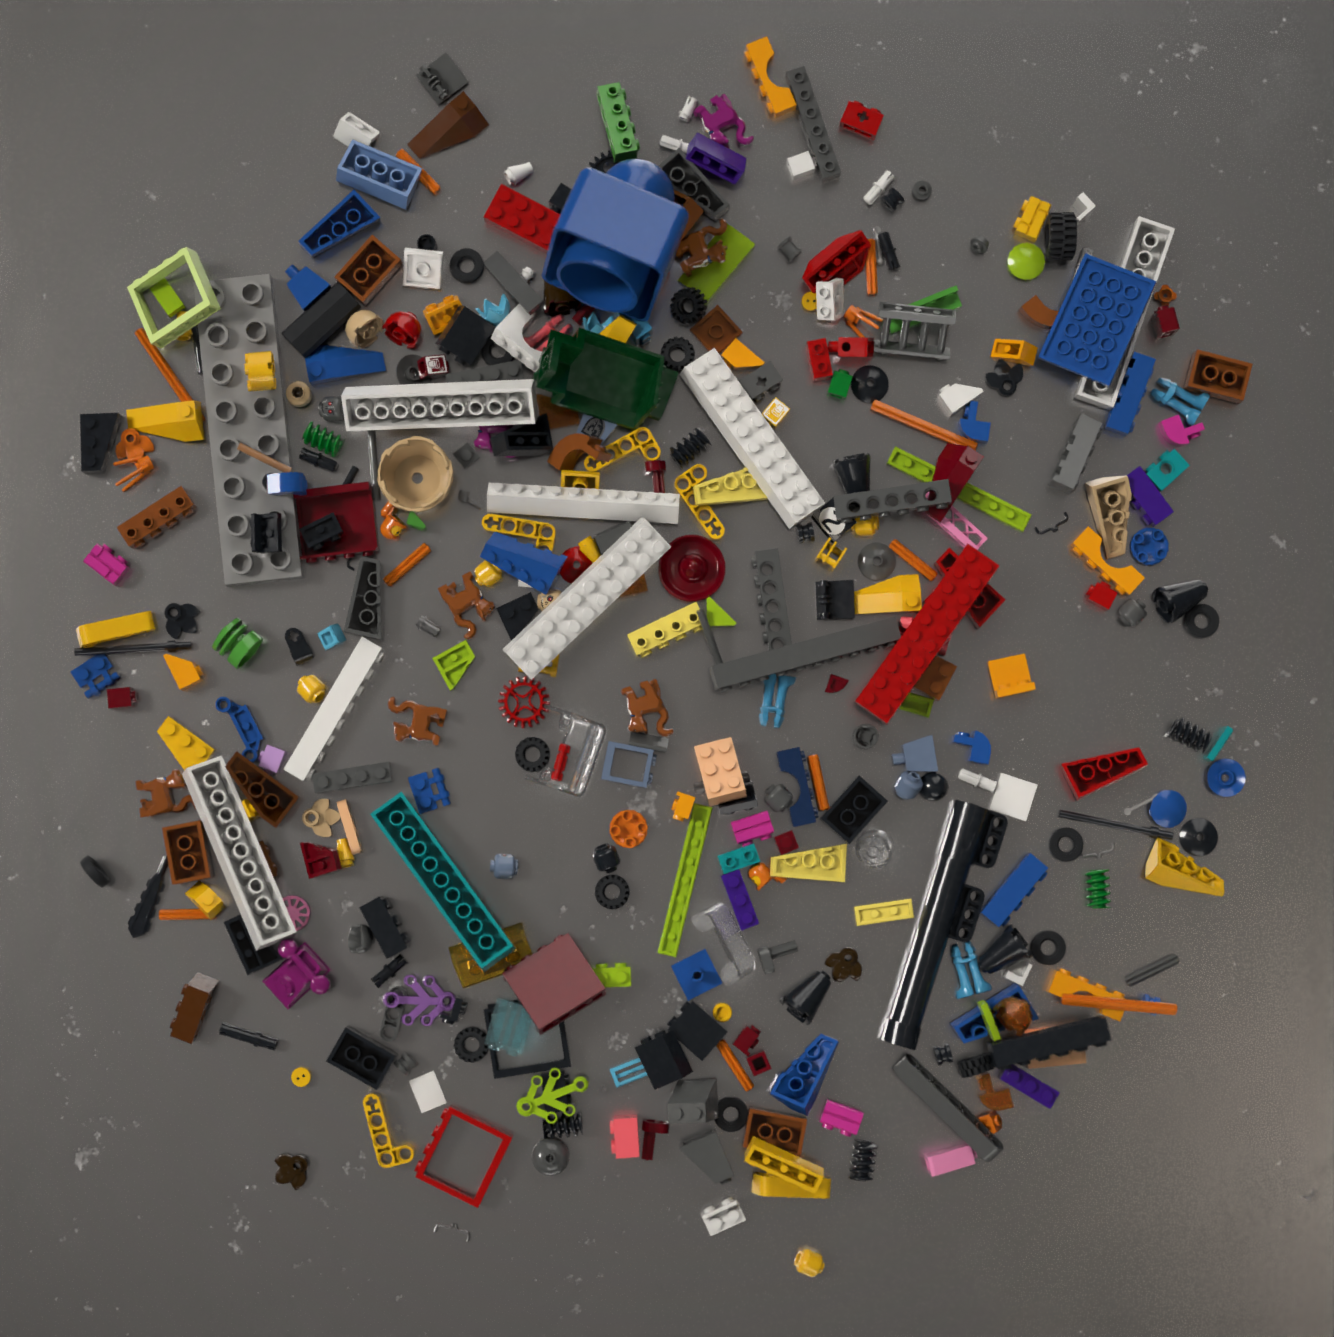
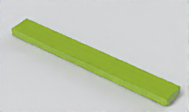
M896 446L887 462V465L923 483L932 481L936 466ZM968 482L957 497V500L1021 532H1024L1032 514Z
M696 803L693 805L657 953L672 957L677 956L713 807Z

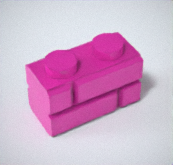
M97 543L83 562L110 583L117 586L130 570L126 565L128 561L120 555L116 558L111 554L113 550L106 544L101 546Z
M768 811L730 822L737 845L742 844V847L753 844V839L759 837L761 841L771 838V833H774Z
M826 1099L819 1122L823 1123L822 1127L833 1130V1127L841 1130V1134L851 1137L852 1134L857 1135L864 1113Z

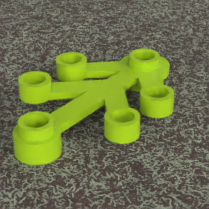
M552 1068L542 1096L534 1099L537 1088L543 1083V1078L540 1075H535L531 1079V1086L527 1096L518 1100L517 1111L522 1116L535 1114L546 1119L550 1124L556 1122L557 1114L553 1111L547 1112L537 1106L547 1104L563 1111L567 1116H572L576 1111L575 1106L560 1102L556 1098L574 1091L584 1092L588 1088V1080L583 1076H578L572 1084L552 1091L556 1080L561 1076L560 1069ZM553 1070H557L559 1072L558 1077L552 1076L551 1073ZM536 1077L541 1080V1083L538 1085L533 1082ZM578 1081H582L584 1083L583 1088L577 1087ZM524 1103H528L530 1105L529 1110L523 1109L522 1106ZM569 1106L573 1108V1113L571 1114L566 1112V1108ZM549 1114L555 1115L554 1121L548 1119Z

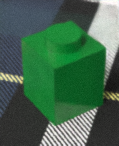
M842 369L834 370L827 393L828 396L845 401L853 377L849 375L850 372Z

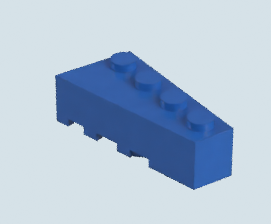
M353 190L310 229L298 243L311 257H314L380 221V216Z
M1137 352L1132 353L1116 402L1106 420L1105 430L1122 436H1126L1129 432L1132 433L1135 426L1133 420L1141 409L1142 404H1140V401L1146 394L1148 388L1146 385L1152 377L1156 359Z
M498 532L492 534L480 555L484 560L545 595L554 585L568 557L563 554L560 556L552 554V551L548 549L543 551L535 548L530 543H520L518 539Z
M1016 983L986 1001L999 1032L1039 1019L1021 987ZM978 1006L950 1023L956 1035L963 1043L989 1035Z

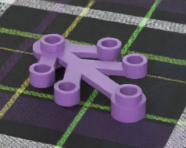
M406 975L404 977V984L411 987L419 997L398 996L394 992H387L383 996V1003L389 1008H394L398 1004H417L409 1014L406 1013L401 1017L402 1023L407 1026L412 1025L414 1019L429 1005H437L429 1014H424L420 1017L422 1025L430 1026L439 1013L453 1009L455 995L451 992H443L436 984L435 978L427 975L423 978L422 983L424 986L430 987L437 996L430 997L417 983L415 976ZM409 977L413 978V982L411 984L407 983V979ZM428 978L432 980L430 985L426 984ZM389 996L393 997V1001L391 1003L387 1002V998ZM445 998L449 999V1003L447 1005H445L443 1002ZM407 1016H410L411 1019L409 1023L405 1022ZM425 1017H429L427 1024L424 1023Z

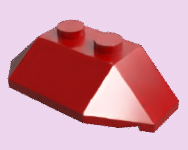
M862 230L838 237L808 262L802 279L812 293H816V282L818 281L828 282L835 278H843V285H845L864 269L871 244Z

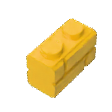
M1033 196L1030 197L1029 201L1025 200L1021 207V211H1024L1022 217H1017L1013 225L1016 228L1014 234L1035 243L1052 205Z

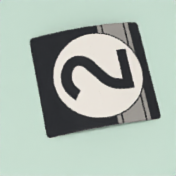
M833 498L811 516L827 538H831L830 541L832 543L856 524L855 519H852L850 523L844 524L836 520Z

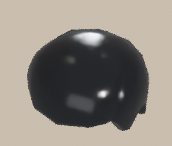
M930 772L921 777L923 786L919 793L924 799L939 801L947 795L949 789L948 781L942 774Z

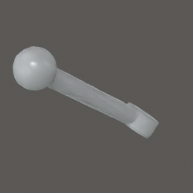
M876 226L873 228V233L876 234L877 264L881 266L884 264L878 238L881 228Z
M1157 793L1152 798L1136 806L1125 808L1123 813L1130 815L1132 811L1152 802Z

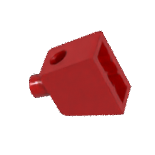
M839 337L838 341H829L828 351L838 352V356L874 357V338ZM847 344H850V350L847 349Z

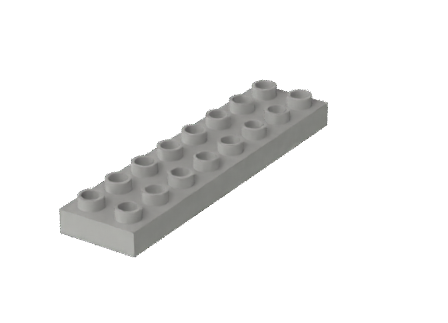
M270 274L209 280L221 309L199 323L198 332L225 585L232 587L303 579L304 571L303 562L300 559L302 552L296 499H294L293 494L278 496L268 494L267 475L284 472L237 450L238 445L243 443L292 468L273 279ZM193 282L195 303L198 305L203 299L196 283ZM272 351L276 371V389L248 391V375H245L244 363H246L245 354ZM281 513L282 552L265 554L252 552L250 544L251 514Z

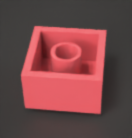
M637 1114L614 1116L613 1121H610V1134H614L615 1140H611L612 1154H616V1159L639 1157Z

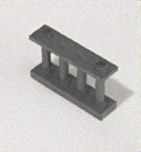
M886 302L879 303V317H882L884 320L881 340H874V352L931 357L937 360L950 359V347H945L948 326L955 325L956 310ZM892 319H901L903 321L900 342L888 341ZM911 321H920L922 323L919 344L907 343ZM930 323H939L941 325L938 346L926 345Z

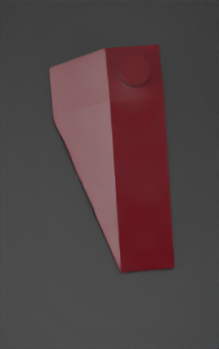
M947 443L937 458L932 481L949 480L952 502L948 505V508L937 509L936 506L929 507V510L925 511V513L941 523L984 456L969 446ZM929 492L927 500L934 501L936 494Z

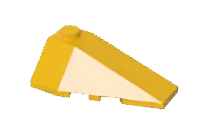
M919 574L898 575L855 591V615L918 613L922 608Z
M1159 837L1156 839L1146 862V879L1162 886L1221 897L1224 895L1223 879L1208 868H1201L1193 862L1194 858L1190 855L1188 857L1184 856L1179 852L1180 848Z

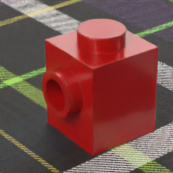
M1103 581L1101 583L1096 582L1094 586H1089L1086 592L1088 596L1086 601L1107 611L1110 609L1118 592L1110 589L1111 585Z

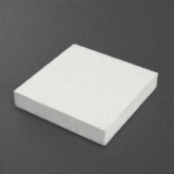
M405 248L403 286L441 289L443 252Z
M1000 773L989 810L1026 821L1038 785Z

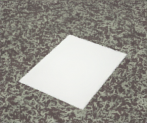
M434 1071L409 1081L421 1113L447 1103Z

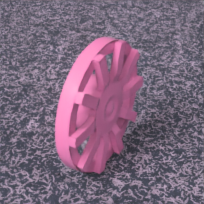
M293 895L282 898L283 901L288 900L289 907L286 908L296 931L301 930L310 919L309 905L298 896ZM291 899H297L294 906L291 904ZM299 901H301L304 905L297 908ZM306 908L307 914L300 913V910ZM299 917H306L305 922L301 921ZM296 920L301 924L300 927L296 928Z

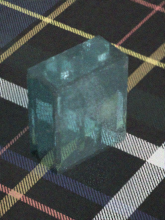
M497 998L484 1043L488 1045V1049L499 1051V1048L507 1050L506 1054L516 1057L518 1054L523 1053L532 1020L522 1004Z

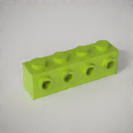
M615 963V967H607V964H596V968H592L604 987L631 986V966H627V963Z

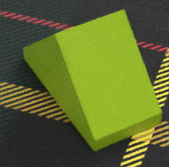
M710 597L706 599V617L710 628L734 627L737 624Z

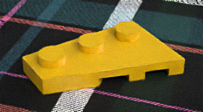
M170 716L165 719L157 730V733L184 770L209 760L215 751L214 748Z

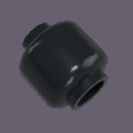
M608 843L596 847L592 858L599 871H606V873L617 870L616 866L620 864L621 860L616 848Z

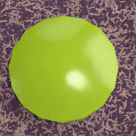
M1031 243L1018 244L1010 251L1007 259L1008 270L1014 276L1023 280H1033L1040 275L1045 266V256L1042 250Z

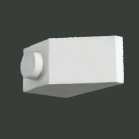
M947 384L939 390L941 393L938 399L951 416L969 404L970 401L982 395L984 391L982 388L960 384H953L950 387Z

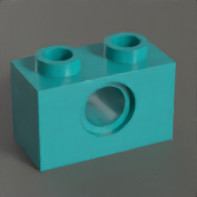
M1175 448L1171 452L1167 449L1159 457L1161 459L1159 463L1155 464L1153 462L1145 469L1147 476L1159 492L1165 489L1190 466ZM1162 465L1169 467V474H1164L1161 471Z
M754 843L717 856L723 874L760 862Z

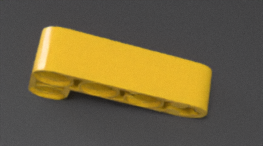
M640 427L605 446V451L615 453V457L609 460V462L603 461L604 464L602 465L601 461L589 455L584 460V467L587 472H600L639 450L646 461H655L660 459L661 450L651 431L646 427ZM642 432L646 433L648 439L640 441L638 435ZM629 442L632 447L625 451L621 448V444ZM655 449L658 454L655 458H650L647 456V451ZM591 460L593 462L599 461L598 463H596V468L594 469L592 466L588 467L590 465L589 461Z
M696 464L676 478L674 487L707 536L713 541H718L723 538L725 528L709 505H692L688 501L691 496H694L693 487L703 483L707 478L706 467ZM700 469L704 472V476L702 478H695L693 472ZM685 480L688 482V487L680 489L677 485L678 482ZM707 511L710 514L709 520H702L699 516L700 513ZM713 520H715V522H713L714 528H715V529H718V528L721 529V530L719 531V535H718V536H717V534H714V535L711 534L712 531H713V529H712V527H711L709 524H710Z
M487 514L482 518V526L486 532H498L507 536L535 540V548L547 547L553 554L556 531L552 524L496 514ZM490 519H493L494 523L500 524L499 520H502L501 530H498V525H492L491 528H489L486 522H489ZM507 522H513L515 524V527L512 531H506L504 529V526ZM526 525L533 526L534 530L531 534L523 532V528ZM545 528H550L553 531L552 535L548 538L542 536V531Z
M146 611L84 624L77 627L76 633L80 648H87L102 642L152 632L156 628L152 611Z
M376 1092L367 1094L363 1099V1107L379 1165L383 1168H389L410 1162L415 1156L414 1147L411 1144L394 1146L381 1096ZM371 1097L377 1100L374 1104L375 1110L380 1109V1111H375L370 1114V1111L373 1110V1105L368 1104ZM373 1116H380L382 1124L375 1125L372 1121ZM378 1135H385L387 1143L380 1144L377 1141ZM403 1148L410 1150L411 1156L409 1158L402 1157L401 1150ZM385 1153L390 1154L392 1162L385 1163L382 1160V1155Z
M753 1172L751 1192L760 1196L830 1198L831 1178L824 1177L815 1194L802 1189L798 1185L786 1182L776 1175Z

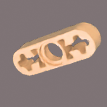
M347 799L338 801L337 807L350 850L353 855L362 853V847Z

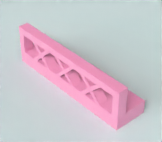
M953 506L950 508L952 519L944 517L940 523L929 516L963 548L969 544L978 550L988 539ZM954 521H963L966 531L961 532L955 526ZM969 534H977L982 540L975 545L969 539Z

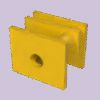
M829 537L815 561L818 559L823 560V564L826 562L833 567L831 569L833 572L847 548L845 547L842 551L836 547V541L834 544L830 543L831 538ZM825 548L829 550L827 555L823 553ZM831 552L839 556L837 561L829 556Z

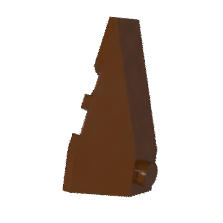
M463 91L439 112L407 146L419 159H422L447 147L455 146L467 139L475 138L489 124L477 106Z

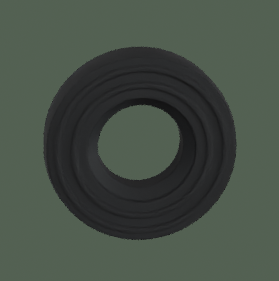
M463 248L456 251L451 257L450 271L458 281L471 283L482 275L484 263L477 251ZM463 259H471L474 262V268L471 272L465 273L460 270L459 264Z
M490 335L481 349L484 361L489 366L513 361L514 357L507 351L501 358H496L491 354V348L496 343L490 339L492 336Z
M1197 604L1185 614L1184 625L1192 636L1207 638L1217 631L1219 616L1210 605ZM1198 614H1205L1208 617L1209 624L1206 628L1201 629L1195 625L1194 620Z
M1063 827L1052 833L1048 846L1054 858L1062 862H1070L1081 855L1084 843L1078 831L1073 828ZM1063 837H1069L1073 841V848L1069 852H1063L1059 848V841Z
M86 856L81 860L82 868L98 886L103 888L110 882L106 872L92 857Z
M1046 930L1038 933L1033 938L1031 950L1034 954V959L1039 963L1054 965L1064 957L1066 944L1060 934ZM1046 940H1051L1056 946V950L1052 955H1045L1041 951V945Z
M736 1097L721 1099L718 1102L719 1118L715 1119V1123L723 1131H739L747 1123L748 1109L745 1103ZM728 1107H734L738 1110L739 1116L734 1122H728L724 1119L723 1113Z

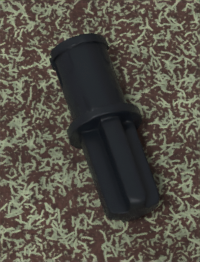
M883 232L879 234L878 238L883 250L882 255L885 256L889 271L894 270L892 261L895 268L901 267L895 253L896 248L893 247L889 233Z
M302 448L301 453L304 454L299 455V459L314 464V467L319 466L332 472L337 467V461L323 456L322 453L318 454Z

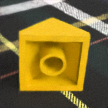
M561 470V487L600 489V472Z

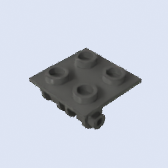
M444 53L430 65H423L420 68L421 71L416 74L438 105L469 83L447 53Z

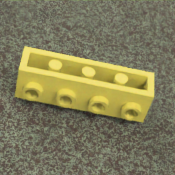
M697 602L627 634L636 656L641 655L643 658L652 653L651 650L656 647L660 650L670 645L669 641L673 639L679 641L687 637L686 633L692 630L694 633L702 630L703 628L696 612L700 609Z

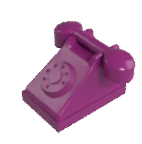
M293 939L281 941L278 945V953L286 959L262 981L287 1009H290L310 989L319 995L328 992L331 983L326 975L331 969L310 945L304 942L298 948L297 943Z

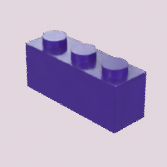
M697 132L688 144L685 159L736 184L745 171L747 158Z
M1141 466L1127 475L1132 493L1131 504L1136 510L1139 509L1143 514L1142 518L1148 526H1156L1174 512Z
M740 870L721 875L740 930L758 925L759 921Z
M1014 1064L1011 1065L1012 1068L1001 1070L997 1078L1049 1109L1052 1108L1060 1094L1059 1091Z

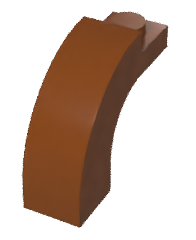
M1037 295L1019 309L1030 323L1047 330H1051L1059 312L1046 307Z
M575 433L564 437L557 443L547 462L558 470L573 471L577 460L584 453L589 454L596 460L609 462L612 455L605 451L606 448L601 445L602 439Z

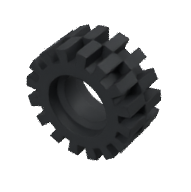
M694 287L684 288L674 293L673 296L675 297L671 298L673 304H670V308H674L671 311L672 314L676 313L674 317L676 319L680 318L679 321L685 323L701 319L706 313L704 310L707 309V306H704V303H707V299L703 300V297H705L704 293L700 294L701 291L699 289L695 290ZM686 298H690L694 302V310L692 312H687L684 309L683 301Z
M674 337L673 339H668L663 344L661 355L665 356V368L680 372L685 366L694 361L695 350L693 345L689 343V340H685L683 337ZM674 348H681L685 352V358L682 361L675 362L671 359L670 353Z
M527 737L517 745L515 759L524 770L536 772L547 765L550 759L549 747L540 738ZM529 747H536L540 751V757L535 762H530L525 757V752Z
M618 875L604 876L595 887L596 900L607 909L620 908L629 898V886L625 879ZM610 884H614L620 889L618 898L613 900L608 899L605 895V888Z
M468 1027L460 1031L454 1040L456 1055L465 1062L474 1063L480 1061L489 1049L487 1034L476 1027ZM469 1037H474L479 1042V1048L475 1052H468L464 1047V1042Z
M989 1052L966 1058L957 1063L962 1078L979 1075L995 1068L992 1066Z

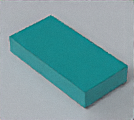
M1223 727L1203 757L1208 762L1214 761L1232 734L1233 729L1231 727Z

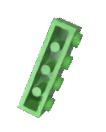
M620 82L597 86V99L614 163L637 158L640 145L638 139L634 138L635 126L633 122L630 123L631 111L629 105L626 106L625 89H621Z

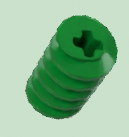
M313 421L308 424L302 437L305 445L311 443L312 448L318 446V451L320 452L325 449V454L327 455L332 452L333 458L339 455L345 439L343 441L340 440L341 434H338L336 438H334V431L327 434L326 427L320 431V424L313 428Z
M1109 869L1090 870L1085 873V876L1091 877V879L1085 881L1086 884L1091 885L1086 891L1092 893L1086 897V899L1092 900L1091 903L1087 904V907L1092 909L1112 908L1106 905L1111 902V899L1105 898V896L1111 894L1110 891L1105 890L1110 884L1104 882L1110 879V876L1104 874Z

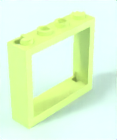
M188 247L180 249L175 255L165 259L162 264L150 269L147 274L134 280L127 287L150 343L161 349L221 309L197 252ZM187 263L203 301L158 331L142 293Z

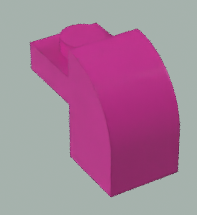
M1179 415L1158 423L1163 438L1169 444L1176 447L1187 446L1190 443L1188 437L1190 440L1201 436L1200 432L1205 430L1202 422L1184 429Z

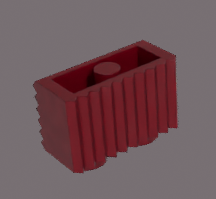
M1168 305L1158 307L1157 311H1154V315L1150 320L1152 321V328H1154L1155 339L1173 336L1180 329L1174 307L1169 308Z

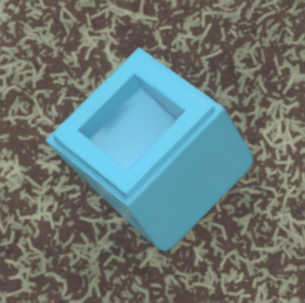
M339 624L330 625L317 633L325 651L346 641Z

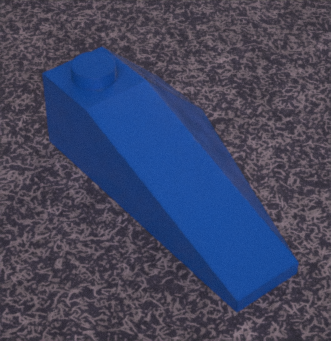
M320 345L305 358L308 379L312 386L386 372L383 352Z

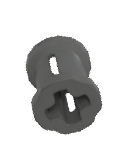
M791 237L786 238L777 247L785 253L789 262L793 261L802 252L791 241Z

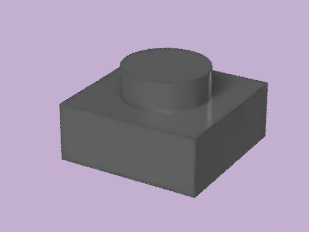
M468 442L453 453L464 469H467L480 458Z

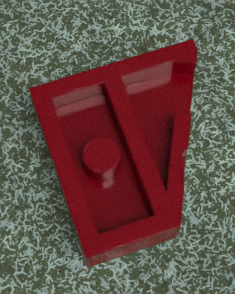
M310 842L300 843L309 879L342 869L337 850Z

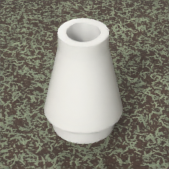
M528 162L507 167L504 175L510 185H516L534 171L532 165Z

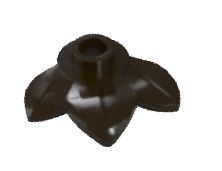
M845 947L840 952L831 953L826 958L825 965L833 968L832 977L836 983L842 982L848 977L858 981L862 974V966L857 961L858 953L854 948ZM851 955L852 958L850 960L845 959V956Z
M281 1154L275 1159V1163L280 1167L275 1174V1181L279 1184H288L290 1182L295 1190H299L306 1182L307 1159L301 1155L292 1157L288 1154ZM295 1163H299L300 1168H297Z

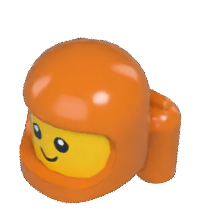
M388 501L381 510V516L385 520L380 526V531L385 538L395 540L399 537L402 530L407 529L408 526L396 516L398 508Z
M760 862L752 865L748 871V877L757 885L756 889L758 891L771 879L781 884L788 879L770 877V869Z

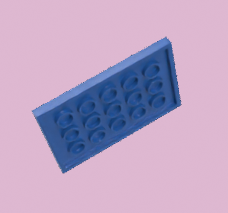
M1085 253L1038 358L1110 387L1154 290L1156 281Z

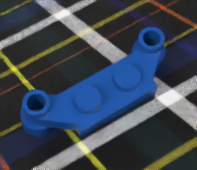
M227 697L218 698L215 703L217 710L229 713L246 746L242 755L252 763L256 762L260 742L264 737L248 706L238 705L231 702ZM224 702L228 704L226 708L222 707ZM253 753L254 757L250 760L248 755Z

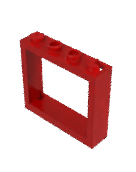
M451 1105L449 1109H444L440 1117L443 1121L440 1126L436 1125L431 1135L434 1137L432 1144L427 1143L423 1154L426 1156L423 1162L419 1160L414 1170L417 1172L415 1177L478 1208L513 1135ZM452 1115L503 1139L474 1198L424 1174Z

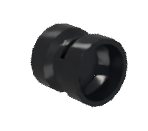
M424 234L418 238V249L437 251V244L433 236Z

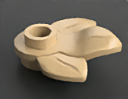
M329 799L315 801L312 808L304 811L302 815L303 823L308 827H312L314 833L321 837L332 836L330 826L337 823L341 818L336 810L329 809ZM314 814L316 817L313 822L309 820V815Z

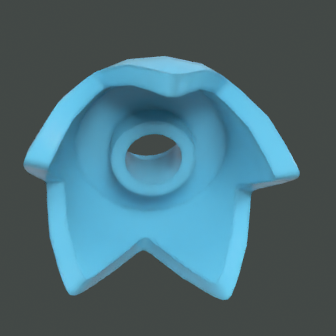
M503 294L499 306L484 299V313L479 308H476V311L490 324L498 326L509 314L510 304L505 294Z
M594 312L591 313L588 321L583 317L584 329L597 334L614 321V317L610 316L603 324H600Z

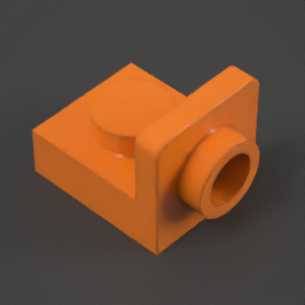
M996 1110L976 1117L993 1134L1002 1128V1119Z

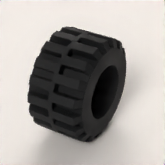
M1049 212L1045 227L1046 256L1048 260H1073L1077 246L1076 216L1074 212Z

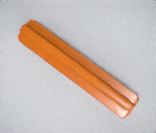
M400 149L396 153L397 158L421 167L404 149ZM422 168L419 180L433 194H436L440 190V185Z
M868 239L871 248L868 251L866 260L867 294L876 295L878 293L875 239Z
M897 539L890 543L889 548L930 581L935 579L938 573Z
M426 543L419 546L384 577V582L388 586H392L431 551L430 547Z
M817 754L807 757L818 810H828L829 803L819 757Z
M200 909L159 910L160 920L209 919Z
M724 1039L720 1040L716 1047L746 1092L751 1090L754 1084Z

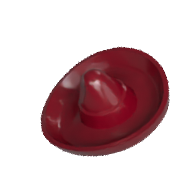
M684 535L670 542L671 548L660 557L658 566L660 581L664 588L674 597L690 602L703 600L714 594L721 586L725 576V560L720 549L711 540L699 535Z

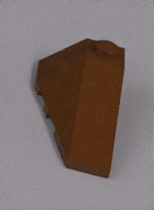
M237 751L225 766L258 815L277 828L299 797Z

